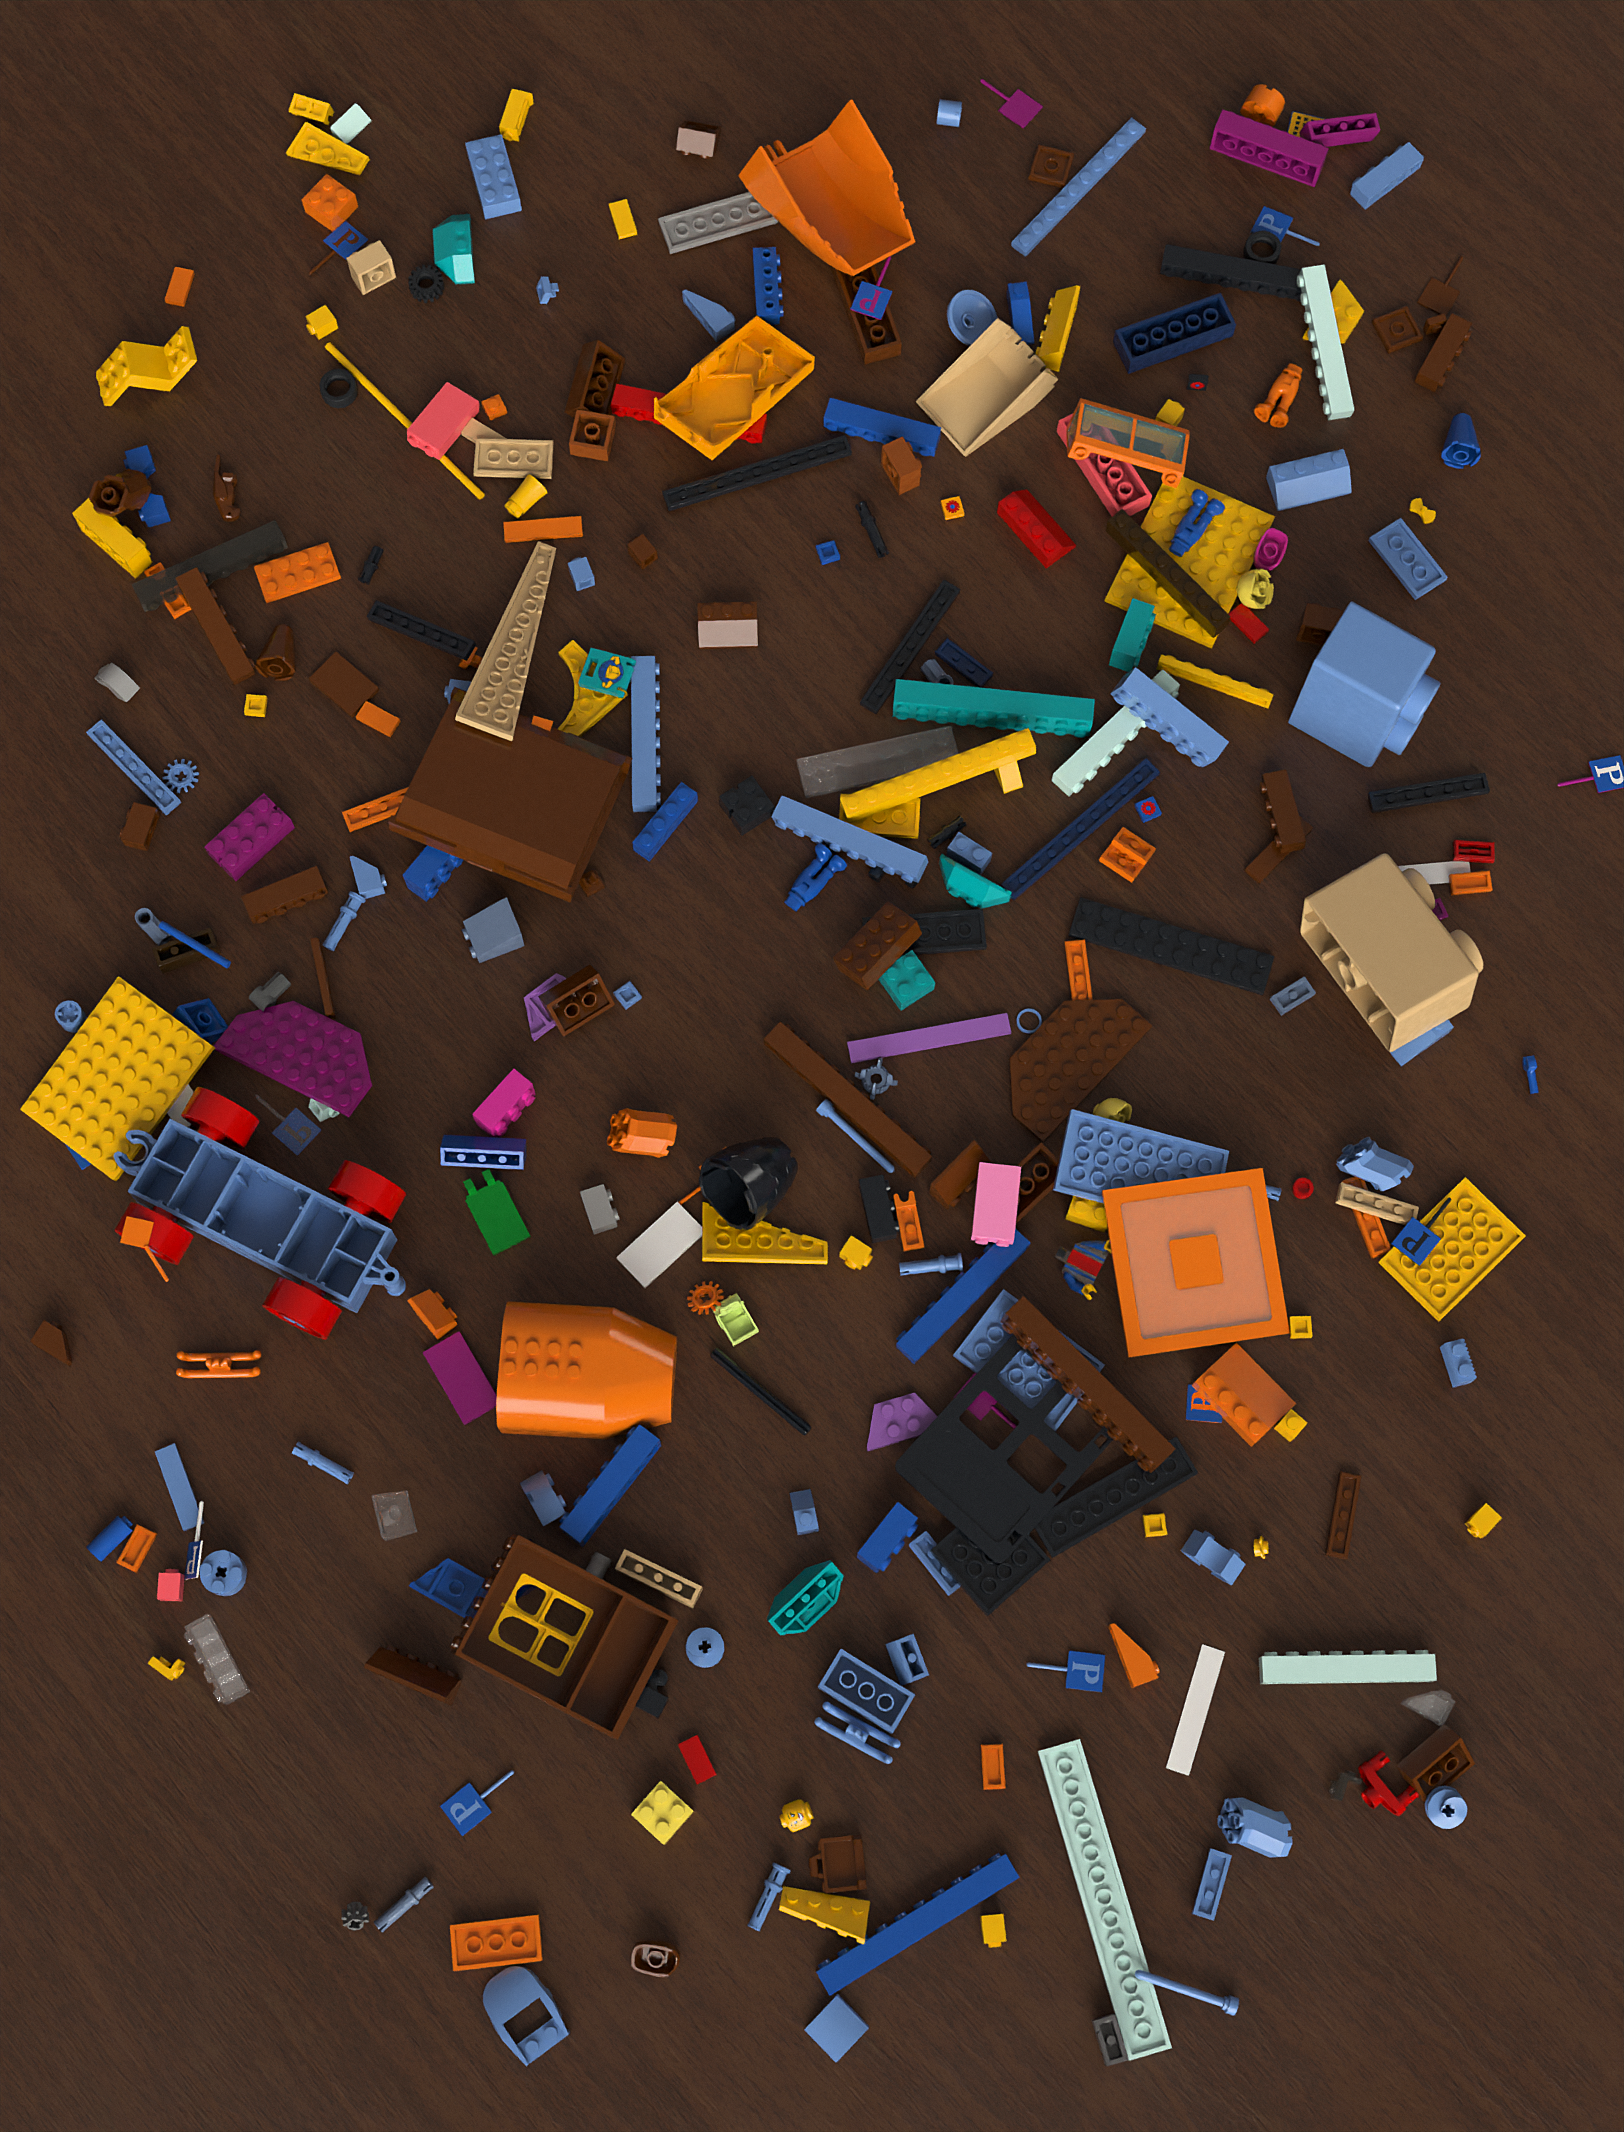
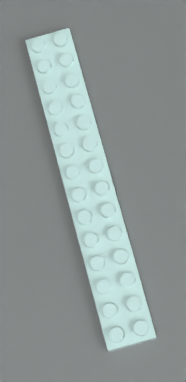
M1078 1739L1040 1750L1038 1755L1128 2059L1130 2061L1170 2049L1172 2046L1153 1983L1138 1979L1135 1976L1136 1970L1149 1972L1081 1741Z

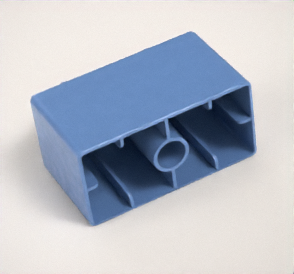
M1351 601L1313 661L1288 723L1365 767H1371L1375 763L1384 747L1397 755H1401L1441 684L1438 680L1425 674L1436 653L1435 647Z

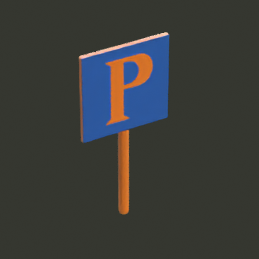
M1188 1384L1186 1420L1222 1423V1416L1192 1385Z

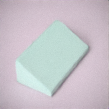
M355 103L331 126L332 135L343 143L348 144L371 122V119Z

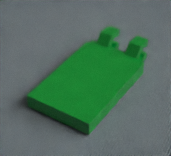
M487 1169L482 1172L487 1186L476 1190L471 1178L463 1183L469 1193L465 1201L493 1256L531 1236L503 1181H495L492 1173Z

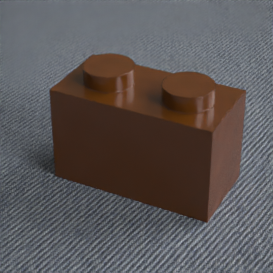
M133 802L132 808H129L127 811V822L120 830V839L125 846L148 851L160 818L157 808Z

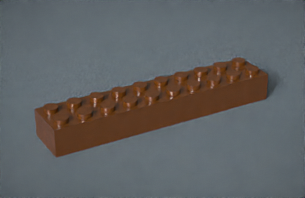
M1024 1296L1005 1313L1001 1320L1003 1329L1008 1334L1012 1333L1017 1338L1018 1344L1023 1349H1028L1033 1354L1032 1358L1038 1364H1043L1048 1369L1047 1373L1054 1380L1058 1379L1063 1384L1062 1388L1069 1395L1073 1394L1078 1399L1077 1403L1082 1409H1088L1093 1414L1092 1418L1097 1424H1103L1108 1429V1435L1113 1440H1118L1123 1445V1450L1129 1456L1133 1455L1138 1460V1465L1144 1471L1152 1473L1175 1450V1447Z

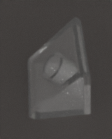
M407 1491L371 1496L382 1539L387 1541L417 1532Z

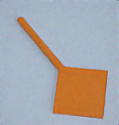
M126 1216L120 1243L145 1248L166 1282L169 1281L166 1273L148 1247L154 1222Z

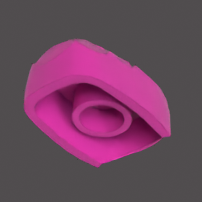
M1270 528L1264 533L1254 553L1253 563L1255 568L1264 569L1269 572L1279 565L1288 544V537L1285 533L1274 528Z

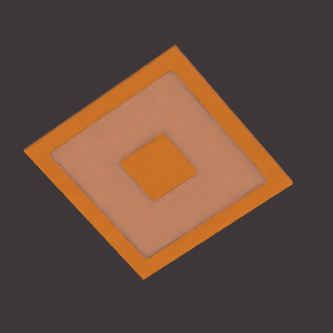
M1263 1168L1102 1190L1128 1357L1290 1333Z

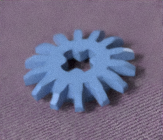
M185 759L181 760V764L174 760V766L170 763L167 765L170 768L169 771L164 769V773L168 774V776H164L163 780H169L165 785H172L171 791L177 787V793H180L181 788L188 792L187 786L189 785L191 788H194L191 782H198V779L194 777L198 776L199 772H193L197 767L196 765L190 767L192 763L190 760L187 764H185ZM180 772H183L184 775L187 776L186 778H183L182 781H179V779L176 777V775H179Z

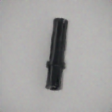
M866 501L859 502V505L856 504L855 508L861 518V525L865 527L877 557H885V554H889V550L875 523L876 518L871 514Z

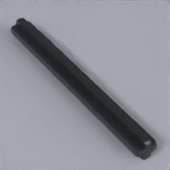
M715 1348L710 1356L713 1360L802 1435L808 1434L811 1426L719 1348Z

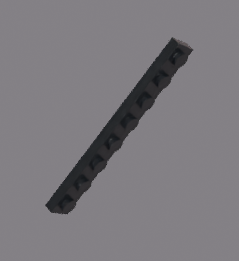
M946 580L942 581L860 701L861 706L877 715L895 689L896 679L901 680L959 595L960 589Z

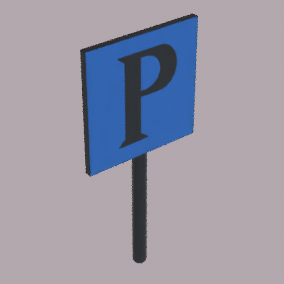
M1447 1198L1426 1226L1412 1217L1391 1244L1420 1266L1441 1240L1429 1228L1450 1203L1451 1198Z

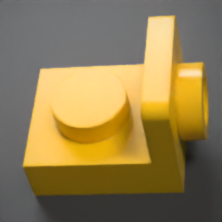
M153 1656L148 1662L150 1666L170 1680H173L174 1677L177 1679L185 1669L183 1667L185 1662L179 1658L171 1668H169L171 1663L162 1656L159 1659Z

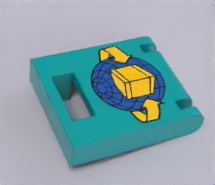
M591 648L578 682L579 687L624 698L625 693L621 690L627 691L634 671L632 666L636 665V660ZM594 662L597 664V666L595 668L593 677L588 676L591 665Z

